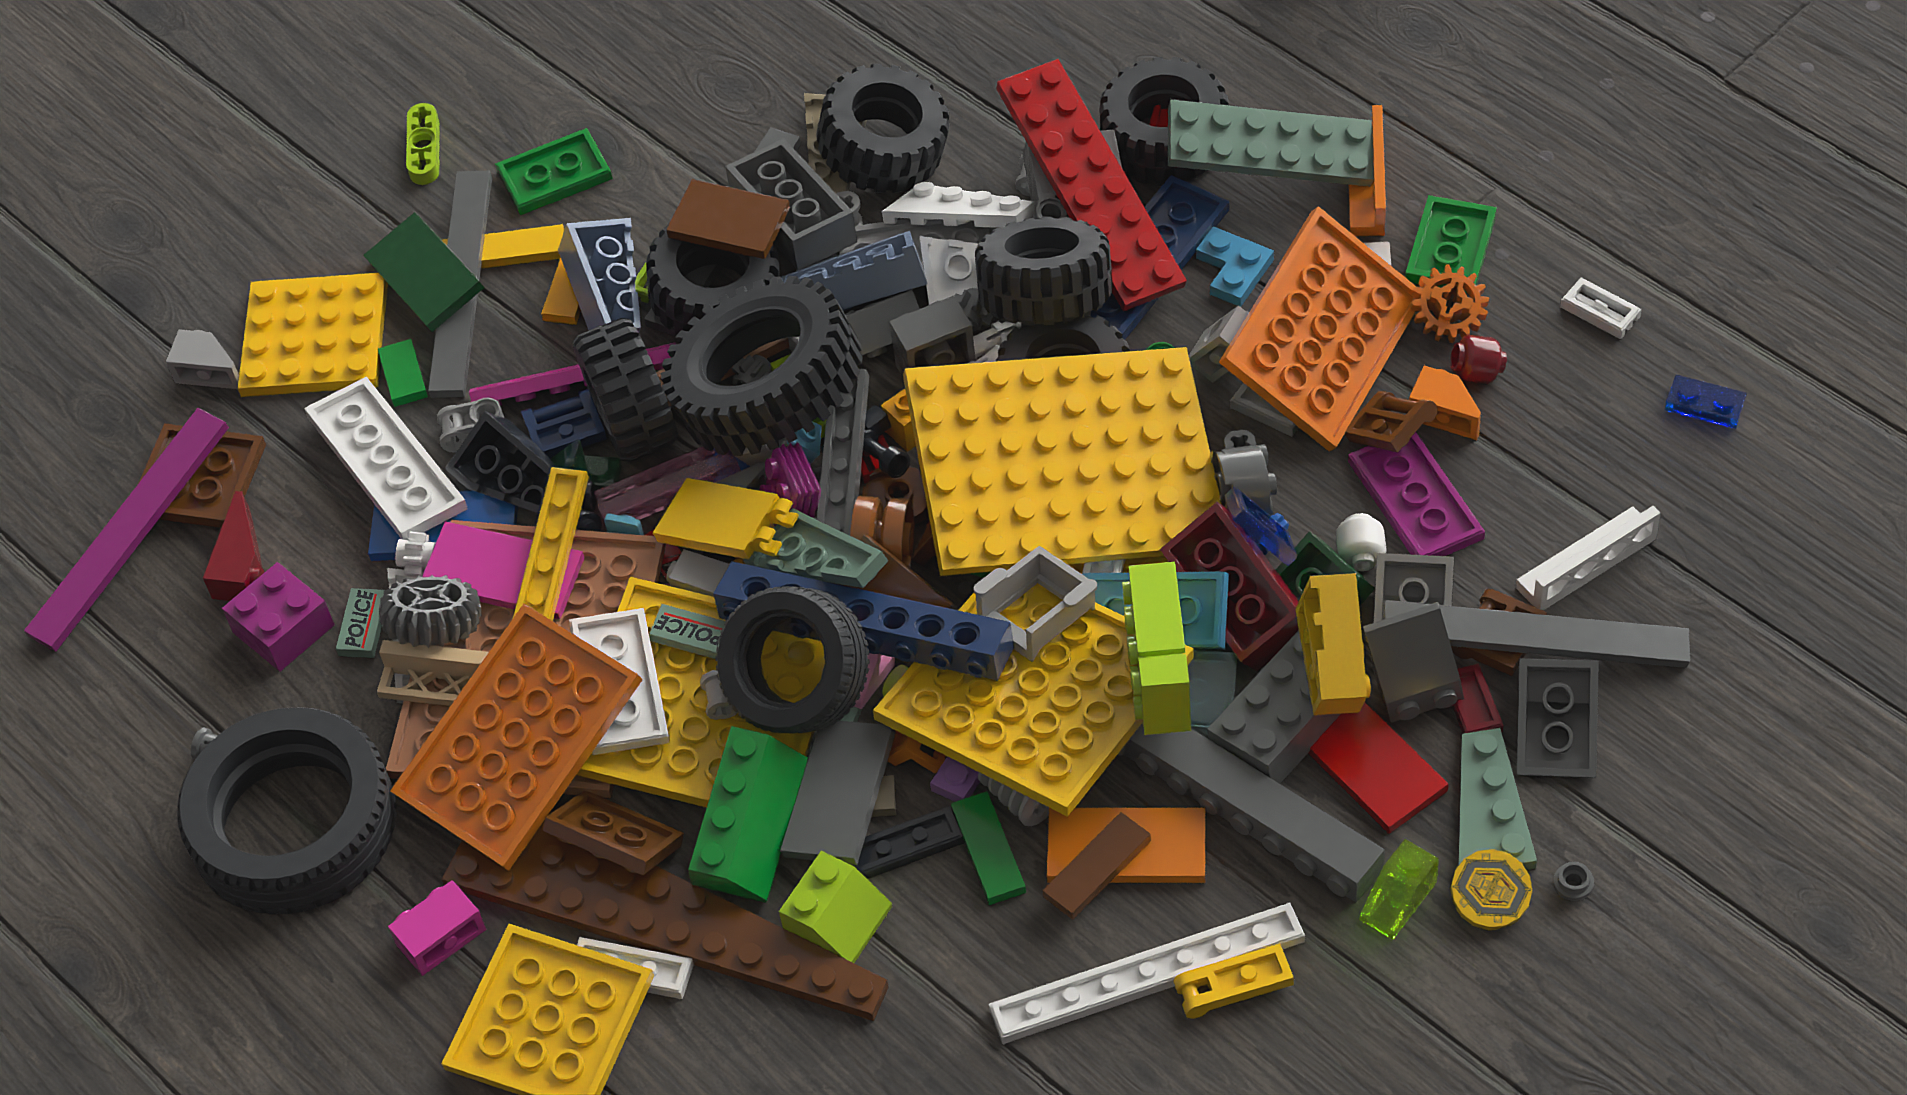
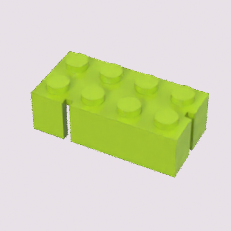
M1175 562L1130 565L1129 581L1122 582L1124 605L1131 604V606L1124 607L1125 629L1127 630V635L1134 634V636H1127L1128 657L1130 665L1137 664V666H1130L1135 720L1143 719L1144 735L1191 731L1189 675L1186 654H1182L1185 653V642Z

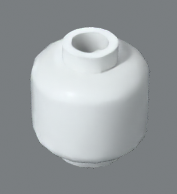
M1363 513L1353 514L1347 517L1337 528L1336 543L1338 555L1356 571L1372 569L1377 565V553H1386L1384 528L1379 521L1370 515Z

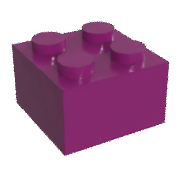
M278 562L222 607L232 632L279 672L335 626L325 600Z

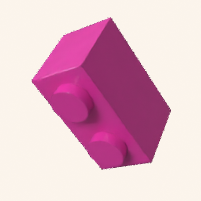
M453 880L443 887L434 889L425 900L411 910L402 912L388 926L396 946L422 976L486 930L479 910Z

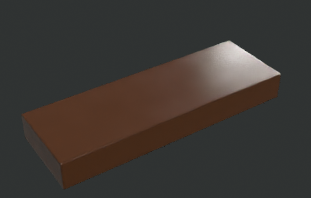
M1120 812L1042 890L1043 898L1073 920L1151 841V834Z

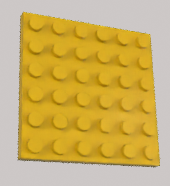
M1037 583L1001 611L1000 614L1026 632L1027 628L1063 600ZM973 593L958 611L977 614L976 594ZM1095 602V609L1093 611L1089 609L1044 645L1033 662L1013 649L998 681L983 677L977 678L970 674L947 669L941 670L934 666L914 662L873 709L874 720L1068 817L1143 723V719L1135 720L1134 694L1131 686L1130 666H1137V664L1130 665L1128 657L1127 636H1134V634L1127 635L1123 615ZM1185 645V653L1182 654H1186L1188 666L1194 658L1192 647Z
M634 577L629 578L617 611L644 608L648 633L652 629L661 604L719 619L715 599L712 596ZM772 630L765 640L761 654L762 674L769 688L781 699L792 703L811 694L821 680L825 665L824 649L821 641L798 638L791 634ZM650 641L669 743L598 755L591 753L576 775L707 807L731 726L768 734L804 756H807L814 732L773 733L765 731L746 722L745 719L739 716V713L728 719L714 720L709 718L706 713L707 695L706 691L701 688L700 679L707 672L716 670V665H718L716 659Z

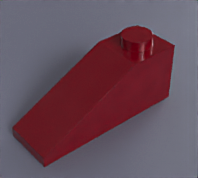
M235 491L203 576L211 598L216 600L231 601L265 572L262 568L251 511L242 491Z

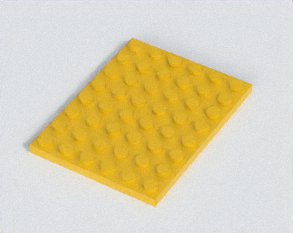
M1187 347L905 368L903 379L940 576L989 572L997 568L1008 570L1038 546H1041L1066 564L1164 556L1160 549L1213 504L1218 502L1222 505L1219 500L1220 494L1214 477L1215 472L1210 459L1209 445Z

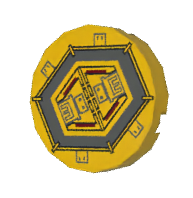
M1495 849L1480 850L1464 858L1454 872L1450 887L1453 902L1460 916L1471 925L1486 930L1500 929L1519 921L1528 909L1532 895L1530 875L1522 862L1507 852Z

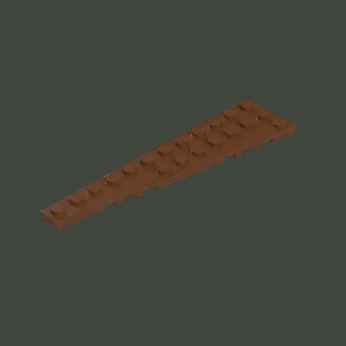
M545 820L509 871L462 840L442 877L444 885L453 880L463 893L645 950L692 958L693 964L872 1021L875 1020L889 988L887 979L703 888L691 885L690 882L658 866L653 867L644 875L632 873L615 862L593 856L590 851L581 847L561 842L556 836L543 831Z

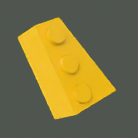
M1356 573L1310 576L1295 610L1313 715L1360 712L1366 698L1370 697L1371 685L1369 676L1365 674L1364 645L1361 634Z

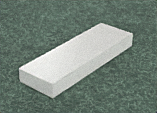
M579 937L577 946L652 969L654 978L647 991L648 993L683 999L694 966L692 958Z

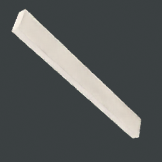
M1287 903L990 1003L989 1010L1002 1044L1174 987L1173 980L1180 973L1279 943L1282 949L1304 943L1305 934L1291 903Z

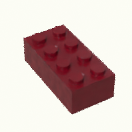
M1216 502L1160 549L1168 562H1175L1176 572H1226L1229 574L1225 640L1240 661L1255 671H1259L1270 662L1299 630L1295 610L1299 601L1236 516L1220 503Z

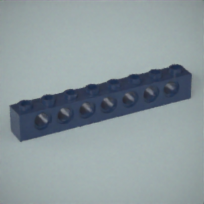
M732 561L713 593L719 619L729 620V615L735 612V608L741 605V602L748 600V597L753 594L756 595V592L764 591L768 588L790 586L820 590L830 594L832 597L838 598L839 602H843L846 608H849L852 614L857 617V622L861 624L862 631L865 632L866 637L864 639L868 642L867 649H869V654L885 655L905 662H916L934 666L941 670L947 669L970 674L977 678L983 677L998 681L1014 649L1011 623L1009 621ZM789 618L773 629V631L791 634L798 638L820 641L816 631L805 621L798 618Z

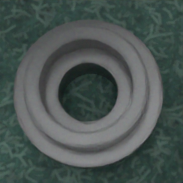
M1568 862L1559 867L1555 872L1553 886L1562 898L1570 901H1579L1591 894L1594 887V877L1584 864ZM1573 880L1577 881L1580 885L1572 886L1567 884V882Z

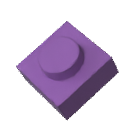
M947 756L930 782L931 791L954 802L971 797L980 783L978 771Z

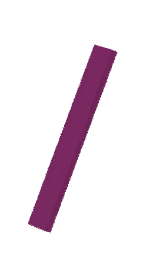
M199 408L195 410L25 628L24 632L28 637L55 652L59 649L229 429L226 422Z

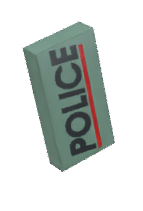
M351 588L336 646L338 656L375 657L382 628L379 617L380 598L383 597L385 590Z
M661 604L649 633L650 641L716 659V648L719 646L718 639L721 637L720 632L722 628H725L724 624L726 621Z

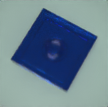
M1233 487L1225 495L1233 521L1243 528V531L1250 539L1257 544L1261 543L1287 566L1297 558V553L1288 530L1237 487Z

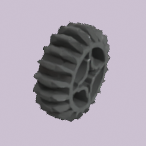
M418 575L416 579L405 578L403 583H394L391 588L384 591L383 597L380 598L379 617L383 632L387 633L390 639H398L400 644L411 643L413 647L418 645H426L428 648L431 645L443 647L445 643L456 644L458 639L469 638L470 633L477 631V625L480 624L481 604L477 590L473 589L470 583H462L459 578L448 579L447 575L442 577H434L433 575L421 577Z

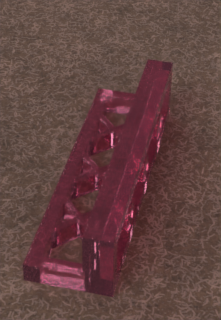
M700 447L597 490L594 494L602 518L604 520L606 515L610 513L614 515L625 514L640 520L669 507L686 478L715 483L741 471L736 457L733 456L729 449L726 455L718 454L710 458L711 455L717 453L715 448L710 452L704 447ZM687 466V468L676 472L677 469ZM654 480V482L644 485V483ZM617 494H621L620 496H617V497H615V498H613V499H610V500H608V501H605V499H608V498H610V497H613V496H615V495H617Z

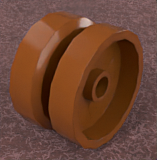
M858 496L854 504L850 536L860 540L864 534H868L910 568L914 545V508L912 500L891 498L884 509L879 497Z

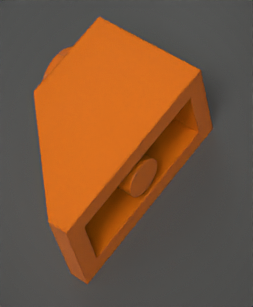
M1423 366L1409 397V400L1418 402L1421 399H1425L1436 404L1437 415L1435 419L1423 424L1477 440L1480 430L1481 412L1460 377L1443 369Z

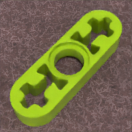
M428 103L416 104L407 113L406 166L412 182L419 185L432 183L439 176L440 123L435 107ZM423 118H425L426 127L420 126V123ZM421 140L431 141L426 147H415L416 143ZM420 160H425L427 164L423 170H421Z

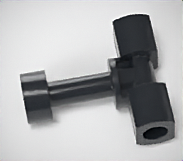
M874 405L866 411L862 457L871 455L879 460V469L891 478L896 479L903 476L908 470L910 456L896 446L885 448L878 443V437L891 428L887 413ZM824 444L820 447L822 453L824 449Z

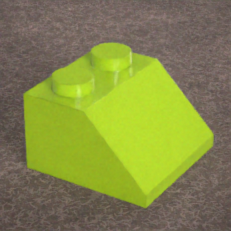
M820 851L779 910L784 929L855 963L892 908V903L854 866Z

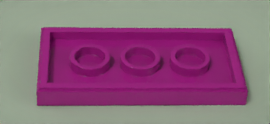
M1416 432L1398 453L1366 446L1348 454V463L1411 555L1447 556L1485 539V530Z

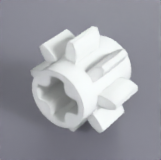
M408 532V540H398L395 556L396 566L405 567L404 574L421 576L422 572L425 571L436 542H429V535H426V533Z

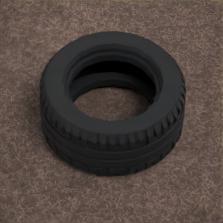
M773 587L756 592V595L753 594L748 597V600L741 602V605L735 608V612L729 615V620H726L724 624L725 628H722L720 632L719 646L716 648L717 678L720 680V688L723 689L725 698H728L727 702L729 705H732V709L738 712L739 716L745 719L746 722L773 733L814 732L827 728L829 725L835 724L837 720L844 718V715L849 713L850 708L855 706L856 700H859L860 692H863L865 688L864 683L867 682L866 674L869 672L868 642L864 639L866 637L865 632L862 631L861 624L857 622V617L852 614L849 608H846L843 602H839L838 598L811 588ZM789 618L801 619L816 631L823 645L825 659L821 680L811 694L795 703L781 699L769 688L762 674L761 654L765 640L777 625Z

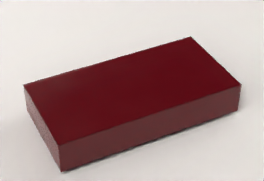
M1479 663L1458 668L1464 699H1458L1452 707L1463 734L1500 728L1502 733L1504 725Z

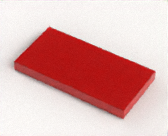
M1365 702L1360 712L1341 713L1310 747V752L1308 753L1388 834L1448 791L1449 784Z

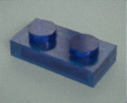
M1676 374L1666 400L1665 410L1736 429L1746 402L1747 393Z

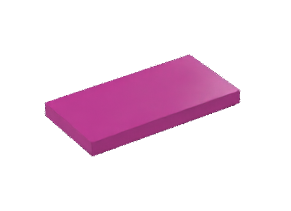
M445 521L422 577H430L431 575L442 577L447 575L448 579L459 578L462 583H470L471 587L477 590L480 602L515 610L533 540ZM574 549L570 551L554 615L555 619H561L584 561L583 551Z

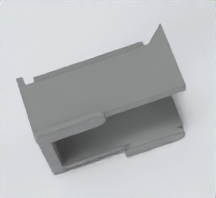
M1041 546L1035 548L1007 571L1003 568H997L974 586L977 615L1009 621L1011 623L1014 650L1031 662H1033L1044 645L1089 609L1092 611L1095 609L1097 582L1093 579H1088ZM1038 583L1063 601L1027 628L1025 632L1001 615L1000 612Z

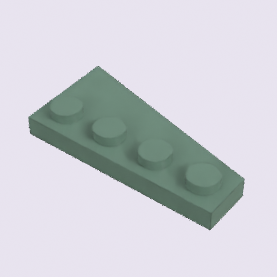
M793 508L789 512L798 513L799 515L794 526L786 528L777 524L773 528L776 533L772 540L782 542V546L776 556H769L754 551L749 560H743L746 565L864 588L888 562L882 551Z
M1496 728L1462 734L1459 865L1464 858L1477 851L1495 849L1511 854L1522 862L1526 870L1536 869L1537 858L1501 729Z

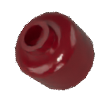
M1467 335L1459 343H1455L1450 359L1451 369L1456 371V374L1462 381L1484 384L1492 383L1498 376V373H1503L1507 363L1506 352L1501 350L1500 343L1495 338Z

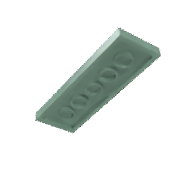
M1170 100L1168 105V166L1370 187L1374 180L1372 120Z

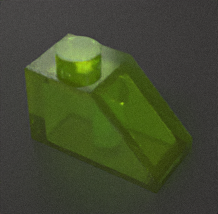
M1404 839L1383 866L1363 907L1359 920L1389 938L1394 939L1437 883L1439 858Z

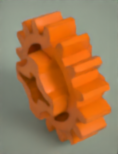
M1446 265L1442 274L1436 268H1432L1430 279L1422 275L1418 283L1420 287H1415L1412 297L1416 300L1412 301L1410 310L1419 311L1414 318L1415 324L1422 322L1426 324L1423 330L1424 334L1433 330L1436 332V341H1439L1442 335H1448L1449 342L1454 343L1457 334H1460L1463 338L1470 335V329L1475 332L1479 331L1481 327L1479 320H1485L1488 314L1484 307L1488 306L1489 297L1481 296L1486 286L1485 284L1477 286L1474 284L1477 277L1475 273L1467 278L1464 276V267L1461 266L1457 273H1452L1450 265ZM1442 284H1448V285H1446V286H1444V287H1441V288H1440V287H1437V286L1442 285ZM1451 294H1453V307L1450 308L1449 313L1446 314L1447 300H1449ZM1457 320H1461V321H1462V322H1460V323L1450 324V323L1455 322V321H1457Z

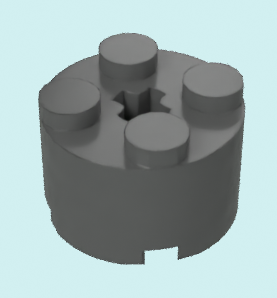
M1252 445L1212 451L1210 459L1211 463H1213L1214 477L1217 481L1220 494L1219 500L1222 505L1231 511L1239 521L1262 519L1273 515V504L1270 495L1277 494V481L1275 474L1268 473L1267 470L1268 451L1266 445Z

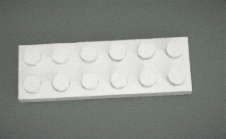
M367 377L304 408L307 418L401 539L408 540V532L424 533L468 509L463 496Z

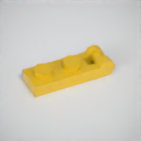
M1279 943L1180 973L1174 978L1173 982L1177 993L1182 994L1185 1000L1182 1006L1186 1017L1194 1019L1203 1016L1209 1010L1294 985V977ZM1208 984L1210 991L1199 994L1198 988Z

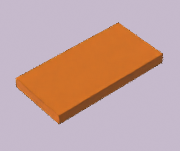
M1049 808L1048 883L1120 812L1151 834V841L1110 883H1205V808H1074L1068 817Z

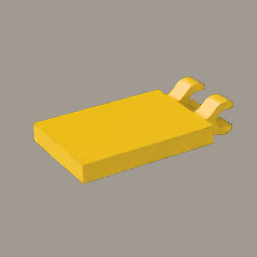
M686 478L653 531V535L659 543L749 560L754 551L769 556H776L782 546V542L772 540L776 531L769 527L770 523L792 528L799 515L798 513L789 512L793 504L792 501L779 498L778 494Z

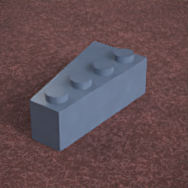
M631 218L566 224L558 252L588 330L619 318L630 319L638 333L640 332L638 292L635 290L636 268L633 267L632 257L634 246L630 235L632 228Z
M910 230L781 277L784 283L788 276H797L800 282L804 277L812 279L814 284L820 282L826 290L829 289L833 293L842 311L849 310L862 303L928 284Z

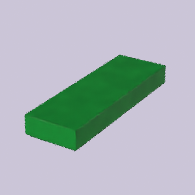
M988 792L951 803L953 815L963 835L964 843L988 904L992 905L1025 894V883Z

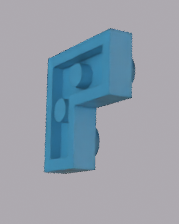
M1213 226L1196 249V259L1221 268V271L1210 285V295L1241 307L1274 261V250Z

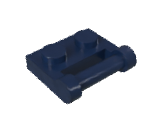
M588 389L578 392L579 396L532 411L531 408L521 411L531 440L549 459L607 440L605 430Z

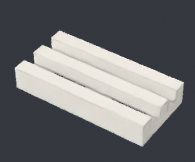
M1580 278L1561 299V308L1619 339L1623 338L1626 329L1630 330L1633 326V321L1637 322L1641 316L1640 308L1583 278ZM1579 292H1582L1583 294H1585V295H1587V296H1589V297L1595 299V301H1593L1592 299H1590V298H1588V297H1586V296L1580 294ZM1608 307H1610V308L1616 310L1617 312H1619V313L1625 315V317L1622 316V315H1620V314H1618V313H1616V312H1614V311H1612V310H1610Z

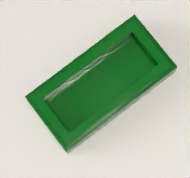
M409 339L378 348L394 407L427 398L428 395L412 340Z

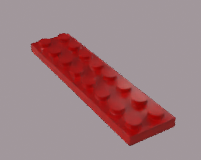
M1059 59L998 81L996 89L1068 216L1073 221L1082 220L1090 226L1095 225L1109 240L1112 293L1123 312L1184 288L1187 281Z

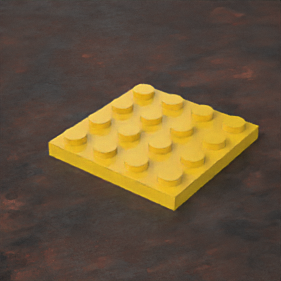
M380 273L251 282L238 381V391L241 397L341 390L364 377H367L375 388L378 387L381 362L378 348L382 347L388 287L386 280Z
M508 924L441 1064L446 1071L518 1095H601L651 985L654 973L650 968Z

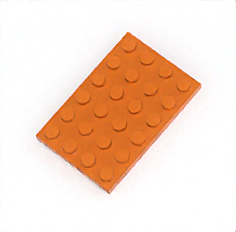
M1318 206L1309 214L1218 363L1330 452L1338 446L1346 429L1413 317L1415 311L1410 310L1412 301L1416 300L1412 297L1416 286Z
M523 604L390 792L509 871L643 679L634 671L531 607Z

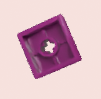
M798 442L794 446L791 443L788 446L783 443L781 447L773 449L771 458L766 459V484L761 485L759 491L778 494L779 498L792 501L793 504L789 511L793 508L815 519L821 488L801 445Z

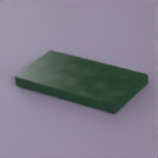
M416 212L363 255L431 332L485 288Z

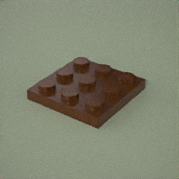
M164 423L139 482L183 426ZM226 431L159 520L222 528L235 491H242L244 497L247 493L266 447L263 436Z

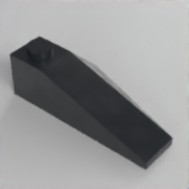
M484 411L445 469L470 490L540 514L551 467H558L510 420Z

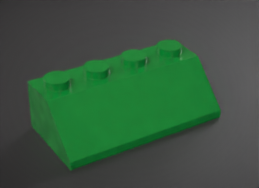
M731 726L688 869L691 885L767 903L781 856L780 850L804 776L808 757L768 734Z

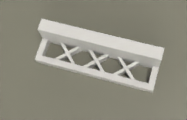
M1651 506L1642 513H1639L1634 507L1629 508L1518 578L1516 589L1534 607L1541 610L1547 609L1656 540L1660 512L1654 506Z

